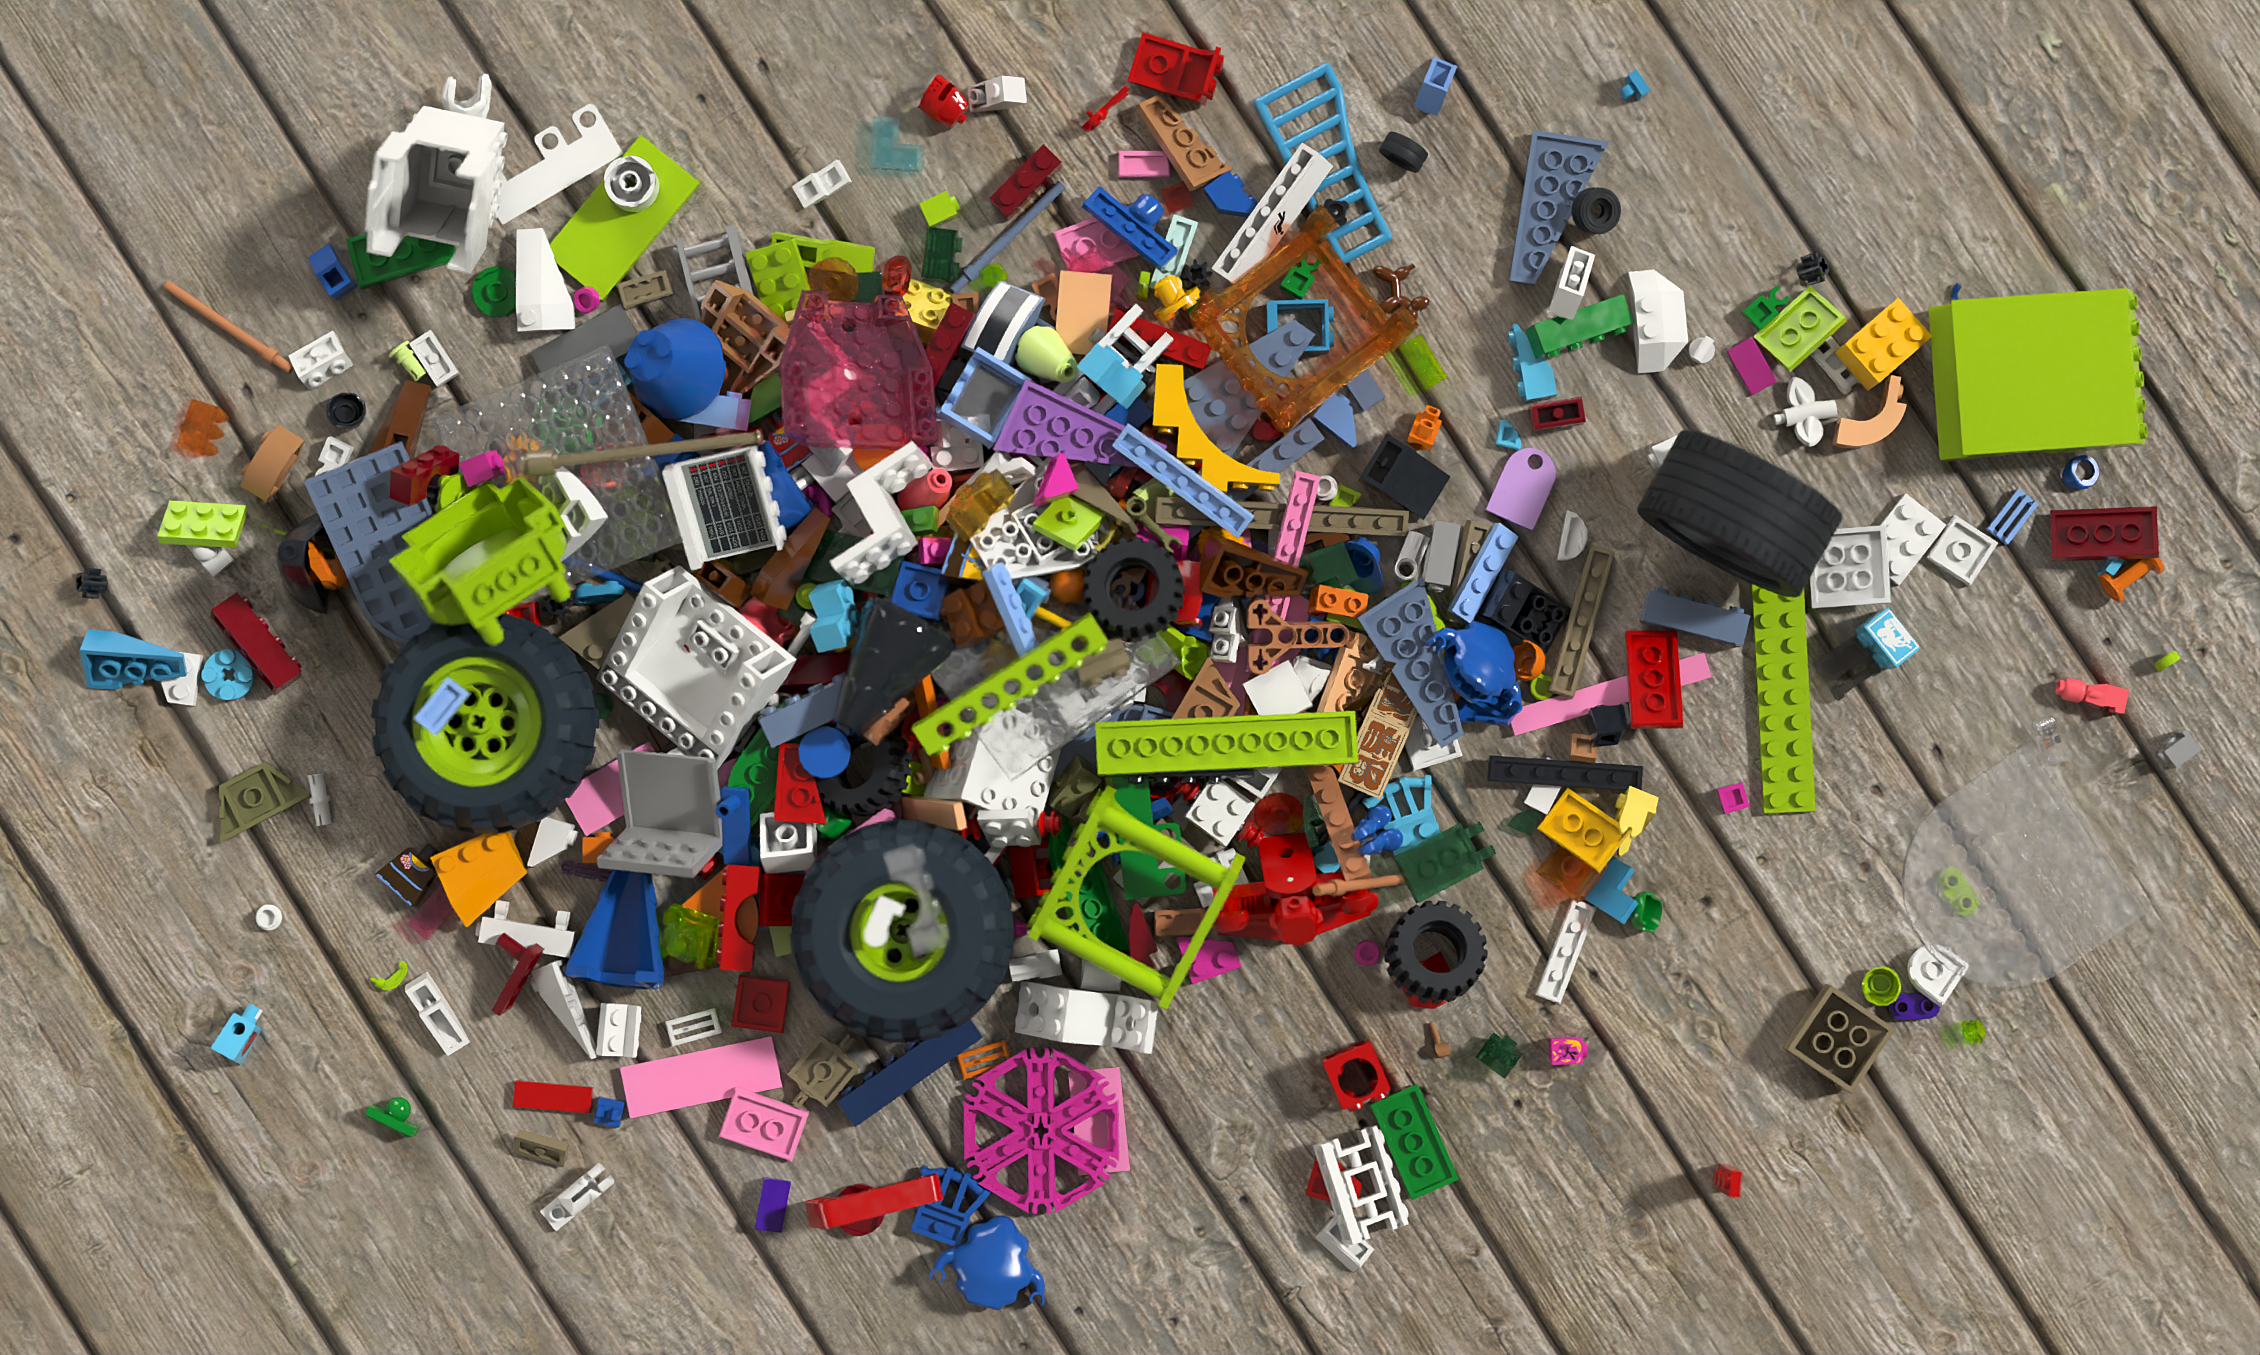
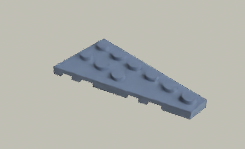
M1538 130L1532 131L1509 282L1531 286L1536 284L1572 214L1574 199L1585 189L1609 142Z
M1421 576L1359 616L1357 620L1383 660L1396 663L1391 671L1442 749L1464 735L1452 689L1445 674V660L1442 650L1435 654L1436 647L1433 643L1428 647L1425 645L1426 641L1435 635L1437 629L1434 624L1424 579Z

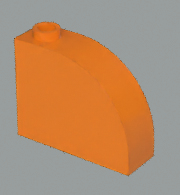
M728 865L682 904V907L718 948H722V937H718L719 922H724V911H720L721 896H726V885H722L723 870L728 869ZM755 894L748 897L741 904L737 914V924L741 934L752 943L755 942L760 928V906Z

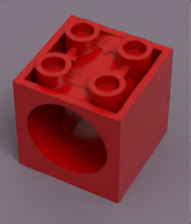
M1368 1039L1320 1059L1342 1110L1355 1111L1363 1107L1362 1102L1368 1099L1373 1100V1102L1387 1097L1386 1092L1391 1090L1371 1041ZM1355 1058H1358V1061L1365 1064L1369 1061L1374 1069V1078L1371 1079L1368 1086L1370 1088L1364 1093L1357 1095L1348 1089L1343 1091L1338 1083V1075L1341 1076L1343 1064Z

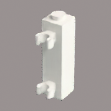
M497 900L494 917L484 916L482 921L477 923L476 936H479V943L495 945L498 938L503 933H506L527 949L537 943L544 948L543 953L569 958L576 947L578 931L567 930L570 912L557 911L555 927L507 920L510 902Z

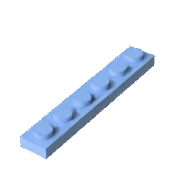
M1129 423L1112 445L1235 537L1239 538L1253 519V514Z

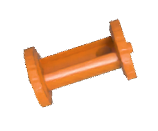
M2143 558L2134 560L2112 577L2102 573L2098 578L2106 593L2114 601L2121 603L2125 599L2122 590L2150 570L2160 574L2165 569L2160 558Z

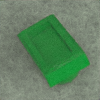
M402 1097L390 1099L385 1109L375 1104L371 1105L365 1113L366 1117L408 1137L417 1135L420 1126L406 1120L410 1116L411 1105Z

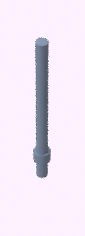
M1058 181L975 263L969 264L962 271L963 274L949 288L957 294L970 281L973 282L979 277V272L1065 189V186Z

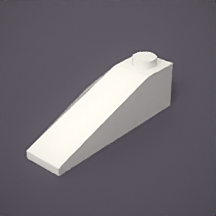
M543 228L517 230L516 316L518 332L575 329L574 303L568 294L564 278L559 272L554 259L555 256Z

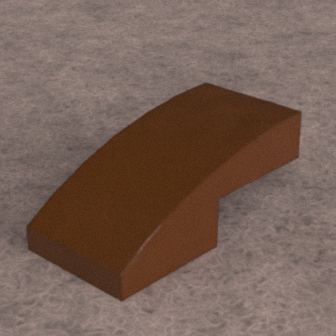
M1312 533L1306 535L1303 547L1321 541L1325 551L1349 542L1350 539L1348 535L1342 533Z

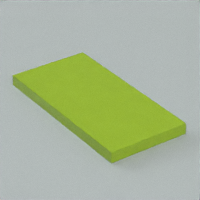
M642 135L637 138L622 157H640L656 173L660 186L658 196L653 204L641 212L625 211L619 208L607 195L603 179L550 243L555 256V262L583 286L594 288L603 302L701 185L699 181ZM628 181L627 185L635 187L636 182Z

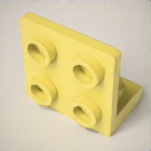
M906 277L889 313L886 333L927 347L950 306L953 293Z

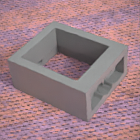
M1437 520L1431 524L1430 540L1427 545L1422 574L1427 591L1441 593L1443 589H1447L1451 584L1460 524Z

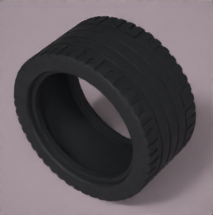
M1682 430L1679 432L1663 464H1661L1655 478L1652 480L1648 491L1637 507V512L1644 521L1682 548L1748 583L1791 598L1801 595L1809 581V577L1814 572L1824 554V550L1829 545L1832 536L1843 519L1840 510L1830 500L1799 478L1748 450L1695 430Z

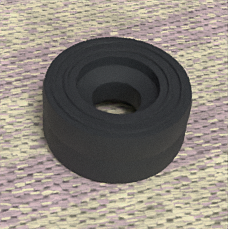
M1392 131L1387 134L1379 148V152L1390 162L1414 173L1420 171L1428 157V152L1421 145L1402 134Z
M1587 188L1576 196L1572 204L1574 223L1580 230L1589 234L1609 232L1617 225L1621 216V205L1618 197L1606 188ZM1596 203L1601 207V214L1598 218L1593 217L1591 213L1592 206Z

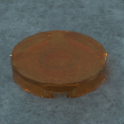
M828 257L817 262L811 269L808 277L812 297L820 305L828 309L841 308L850 304L859 290V278L855 269L848 261L839 257Z

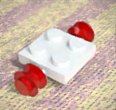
M1176 779L1173 787L1176 788L1174 794L1183 793V801L1195 799L1183 817L1221 845L1227 846L1237 831V840L1245 839L1247 841V848L1252 845L1256 847L1263 839L1262 826L1257 829L1253 827L1254 820L1243 822L1255 804L1222 780L1221 784L1206 783L1201 790L1199 789L1200 780H1196L1195 784H1181L1180 779Z
M1029 809L980 810L978 814H974L973 819H969L967 814H964L966 828L958 830V833L965 839H968L969 835H974V838L978 840L984 832L989 845L998 848L1017 845L1029 847L1031 845H1040L1041 836L1045 837L1047 832H1051L1053 837H1056L1058 832L1062 830V818L1057 816L1056 811H1053L1051 816H1046L1045 812L1042 811L1038 818L1034 820Z

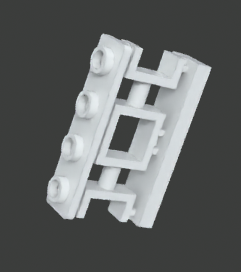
M1376 1125L1356 1130L1360 1143L1341 1149L1338 1139H1331L1327 1142L1313 1145L1344 1245H1355L1363 1242L1362 1240L1369 1239L1370 1236L1366 1226L1383 1219L1388 1230L1408 1225V1210L1401 1202L1399 1196L1400 1186L1391 1171L1392 1161L1390 1156L1386 1154L1383 1146L1384 1136ZM1370 1147L1374 1161L1362 1164L1358 1151ZM1348 1155L1352 1168L1340 1172L1336 1158ZM1369 1170L1376 1193L1357 1199L1350 1176ZM1386 1196L1390 1211L1378 1214L1374 1200ZM1364 1204L1368 1218L1356 1222L1352 1207L1355 1208Z

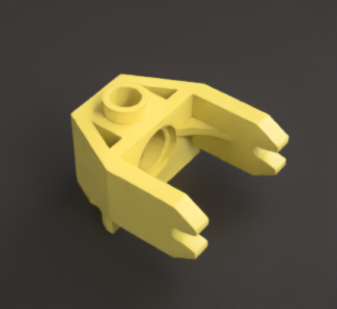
M1629 786L1625 794H1619L1615 807L1618 809L1614 820L1619 822L1618 829L1620 835L1623 836L1627 829H1629L1630 833L1617 849V858H1621L1628 852L1631 841L1640 835L1656 813L1659 797Z

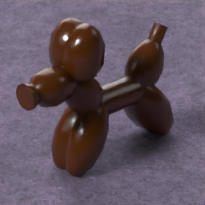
M1412 263L1409 266L1399 267L1395 272L1388 267L1375 266L1373 268L1375 276L1382 281L1390 282L1391 297H1388L1379 304L1377 314L1385 315L1398 306L1406 310L1405 317L1409 322L1408 326H1417L1415 322L1418 319L1417 311L1426 309L1430 301L1425 296L1416 297L1412 301L1408 297L1402 296L1400 281L1408 277L1410 271L1415 268V265Z

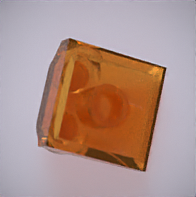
M1557 844L1536 870V873L1578 904L1588 896L1602 878L1609 862L1598 873Z

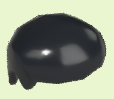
M339 393L333 396L327 404V418L333 426L340 430H353L359 427L365 419V402L355 393Z

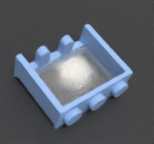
M978 347L936 418L944 420L990 449L997 442L1025 380L1031 381V379Z

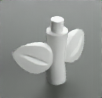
M1792 377L1787 388V402L1791 408L1783 409L1782 414L1774 415L1773 418L1775 425L1785 424L1786 427L1795 425L1796 437L1803 444L1812 447L1820 441L1824 432L1822 424L1818 419L1835 418L1838 416L1835 400L1815 401L1812 387L1804 380Z

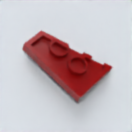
M780 744L774 821L827 825L815 777L803 768L799 759L800 744Z

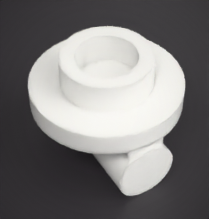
M1708 336L1695 339L1689 346L1691 359L1697 363L1710 361L1715 353L1714 340Z
M799 466L790 472V475L801 491L814 481L803 466Z

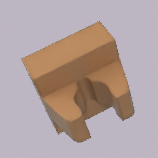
M1572 733L1569 760L1595 764L1597 747H1592L1590 736Z

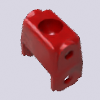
M1176 561L1185 585L1184 605L1182 609L1178 610L1179 617L1175 622L1171 621L1169 625L1179 628H1202V621L1197 618L1203 598V592L1199 590L1200 562ZM1151 571L1148 574L1145 607L1155 599L1159 588L1157 578Z

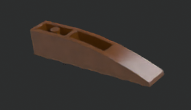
M410 380L405 381L366 455L402 441L410 460L414 458L432 388L431 385Z

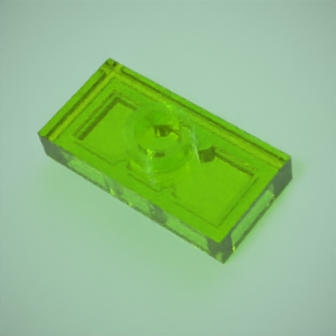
M1421 334L1398 348L1425 392L1448 378Z

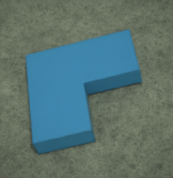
M1612 856L1584 899L1617 921L1625 924L1639 904L1621 892L1635 870Z

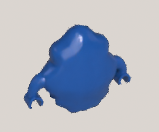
M1472 621L1467 623L1463 630L1443 628L1426 641L1425 645L1427 647L1432 643L1435 645V654L1444 648L1446 657L1444 670L1448 683L1468 702L1489 703L1492 700V696L1507 694L1510 700L1503 704L1501 709L1504 711L1510 708L1512 712L1511 718L1522 711L1521 690L1516 682L1513 665L1516 657L1501 627L1495 624Z
M1005 1215L995 1216L985 1223L976 1224L971 1227L967 1242L955 1249H948L940 1254L936 1259L934 1268L929 1273V1277L932 1280L933 1273L937 1270L941 1271V1282H943L945 1279L943 1268L945 1265L951 1264L958 1275L956 1288L964 1295L965 1300L969 1304L999 1310L1005 1305L1015 1302L1018 1291L1028 1286L1029 1283L1035 1288V1292H1032L1029 1296L1030 1304L1034 1295L1041 1296L1040 1307L1045 1303L1043 1276L1037 1269L1033 1268L1031 1262L1026 1257L1029 1241L1025 1235L1019 1232L1013 1220Z

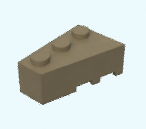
M626 593L558 638L600 670L636 598Z

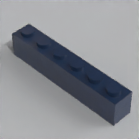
M971 1018L960 1027L942 1036L923 1041L920 1044L914 1041L904 1048L906 1053L903 1056L897 1058L894 1055L883 1063L885 1067L878 1073L872 1070L861 1078L864 1083L855 1089L851 1085L840 1094L843 1098L838 1103L856 1127L982 1039L984 1035Z

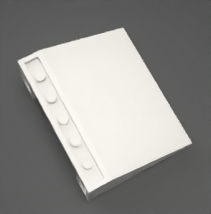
M678 565L643 585L596 679L688 755L716 758L718 770L760 714V711L763 710L787 678L796 659ZM685 644L689 647V652L684 647Z

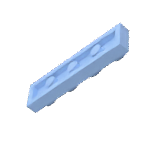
M1494 523L1447 611L1465 624L1474 620L1519 536L1501 523Z
M1000 562L983 572V575L1020 657L1040 643L1036 640L1031 622L1025 615L1020 596L1016 593L1011 582L1010 573L1005 568L1003 562Z

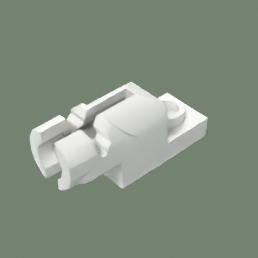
M600 1163L596 1164L540 1211L555 1231H558L615 1183L611 1175L600 1184L595 1181V1178L605 1170Z

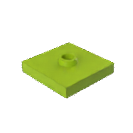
M1070 495L1053 501L1034 521L1033 529L1076 552L1106 520V514Z

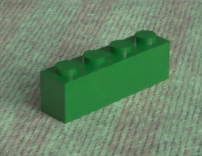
M1624 294L1578 309L1573 320L1557 316L1536 323L1526 329L1525 332L1535 358L1545 356L1546 360L1561 355V350L1567 349L1568 352H1572L1582 348V343L1590 341L1592 345L1605 340L1604 336L1612 333L1613 337L1627 332L1626 327L1633 324L1634 320Z

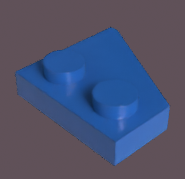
M1507 694L1492 696V700L1489 703H1470L1463 698L1457 707L1460 722L1509 726L1515 716L1510 717L1512 714L1510 708L1504 711L1501 709L1502 705L1510 700Z

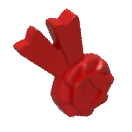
M1124 86L1095 114L1090 110L1087 111L1086 114L1090 119L1081 128L1088 133L1098 127L1107 118L1108 110L1128 96L1127 91L1129 88Z

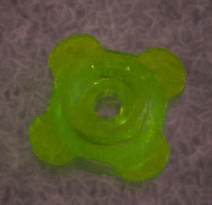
M1979 1020L1962 1021V1034L1965 1040L1970 1045L1975 1043L1982 1044L1983 1039L1986 1037V1031Z

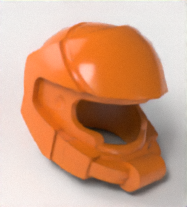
M312 536L306 542L310 561L311 581L322 583L324 589L336 590V588L340 589L346 586L349 580L336 552L333 559L326 558L323 551L315 543V536Z

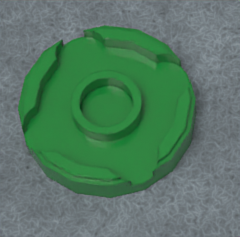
M498 266L486 268L480 272L474 280L471 291L473 302L482 313L495 318L509 316L516 311V274L509 269Z

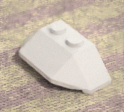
M1655 270L1628 272L1631 312L1634 320L1633 333L1637 374L1663 372L1688 343L1684 293Z

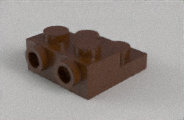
M986 579L968 589H959L941 599L943 605L940 609L941 615L946 621H949L951 627L949 638L958 647L971 648L1006 628Z

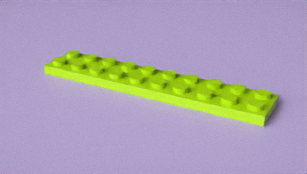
M1751 584L1762 812L1816 811L1804 589L1799 597L1791 598Z
M1355 711L1095 723L1098 776L1358 764Z

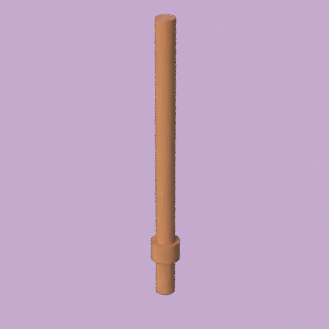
M171 281L165 283L164 290L260 354L265 362L270 365H276L288 374L293 371V365L279 356L277 350L271 346L266 347Z
M1433 870L1351 881L1331 880L1328 884L1315 885L1313 892L1317 896L1326 894L1338 896L1348 891L1429 881L1435 878V873Z

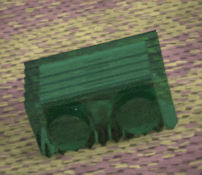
M927 227L922 281L953 284L954 278L959 277L960 263H956V255L962 252L963 238L959 237L958 230Z

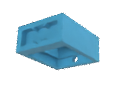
M1328 299L1267 301V334L1278 329L1277 310L1321 309L1322 345L1308 346L1303 354H1328L1330 347H1334V331L1329 332V321L1334 320L1333 306L1328 305Z

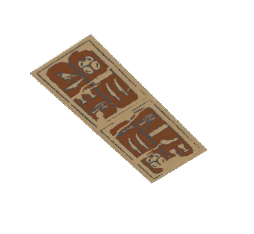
M1392 672L1389 673L1383 682L1384 687H1382V690L1379 688L1357 735L1358 764L1344 765L1338 779L1339 782L1378 799H1381L1418 714Z

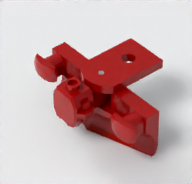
M1308 832L1265 837L1258 844L1264 881L1233 885L1212 926L1218 931V935L1276 940L1283 941L1286 945L1302 946L1307 942H1312L1316 935L1370 916L1371 912L1377 908L1379 899L1375 892L1370 893V889L1348 891L1338 896H1331L1330 894L1315 895L1313 892L1315 885L1328 884L1329 881L1338 879L1345 881L1342 871L1316 874ZM1291 855L1289 858H1282L1281 856ZM1212 888V889H1213V897H1215V895H1216V893H1217L1218 890L1215 889V888Z

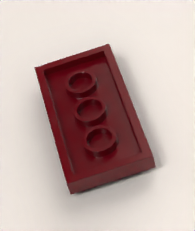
M2157 506L2050 510L2052 562L2159 558Z

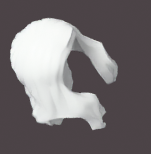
M482 73L478 80L476 94L467 101L459 102L454 100L456 79L453 80V76L448 77L442 91V105L444 109L486 119L490 107L492 89L489 75Z

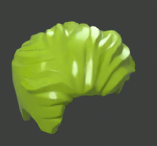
M1185 636L1184 642L1170 653L1172 667L1189 680H1194L1205 660L1210 656L1208 643L1196 639L1194 636Z

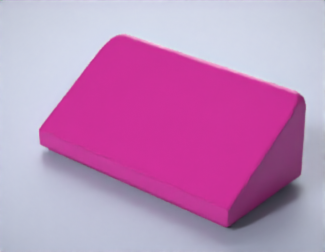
M1752 337L1727 351L1751 396L1777 382Z

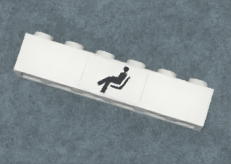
M1301 143L1211 269L1243 292L1333 166L1321 154Z

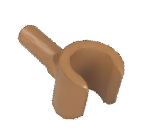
M1435 1022L1429 1023L1434 1039L1435 1055L1438 1057H1448L1450 1055L1449 1042L1441 1043Z

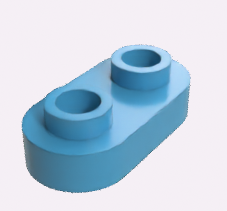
M607 581L603 585L596 586L588 583L580 584L578 588L573 590V602L580 605L614 602L625 595L624 586L619 585L617 581Z

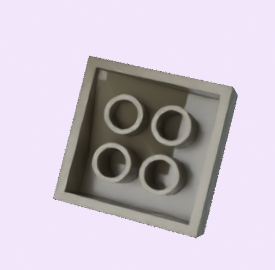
M1825 984L1782 1048L1844 1091L1852 1094L1896 1029L1832 985Z

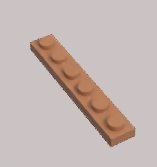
M1332 765L1304 766L1345 881L1371 877L1365 856L1359 854L1357 850L1361 847L1359 840L1352 841L1351 835L1355 828Z

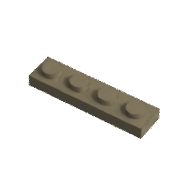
M1466 520L1447 609L1493 526ZM1446 611L1445 621L1467 625L1449 611Z

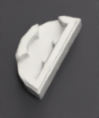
M1569 510L1565 514L1557 561H1567L1575 558L1584 550L1588 540V530L1583 520L1576 513Z

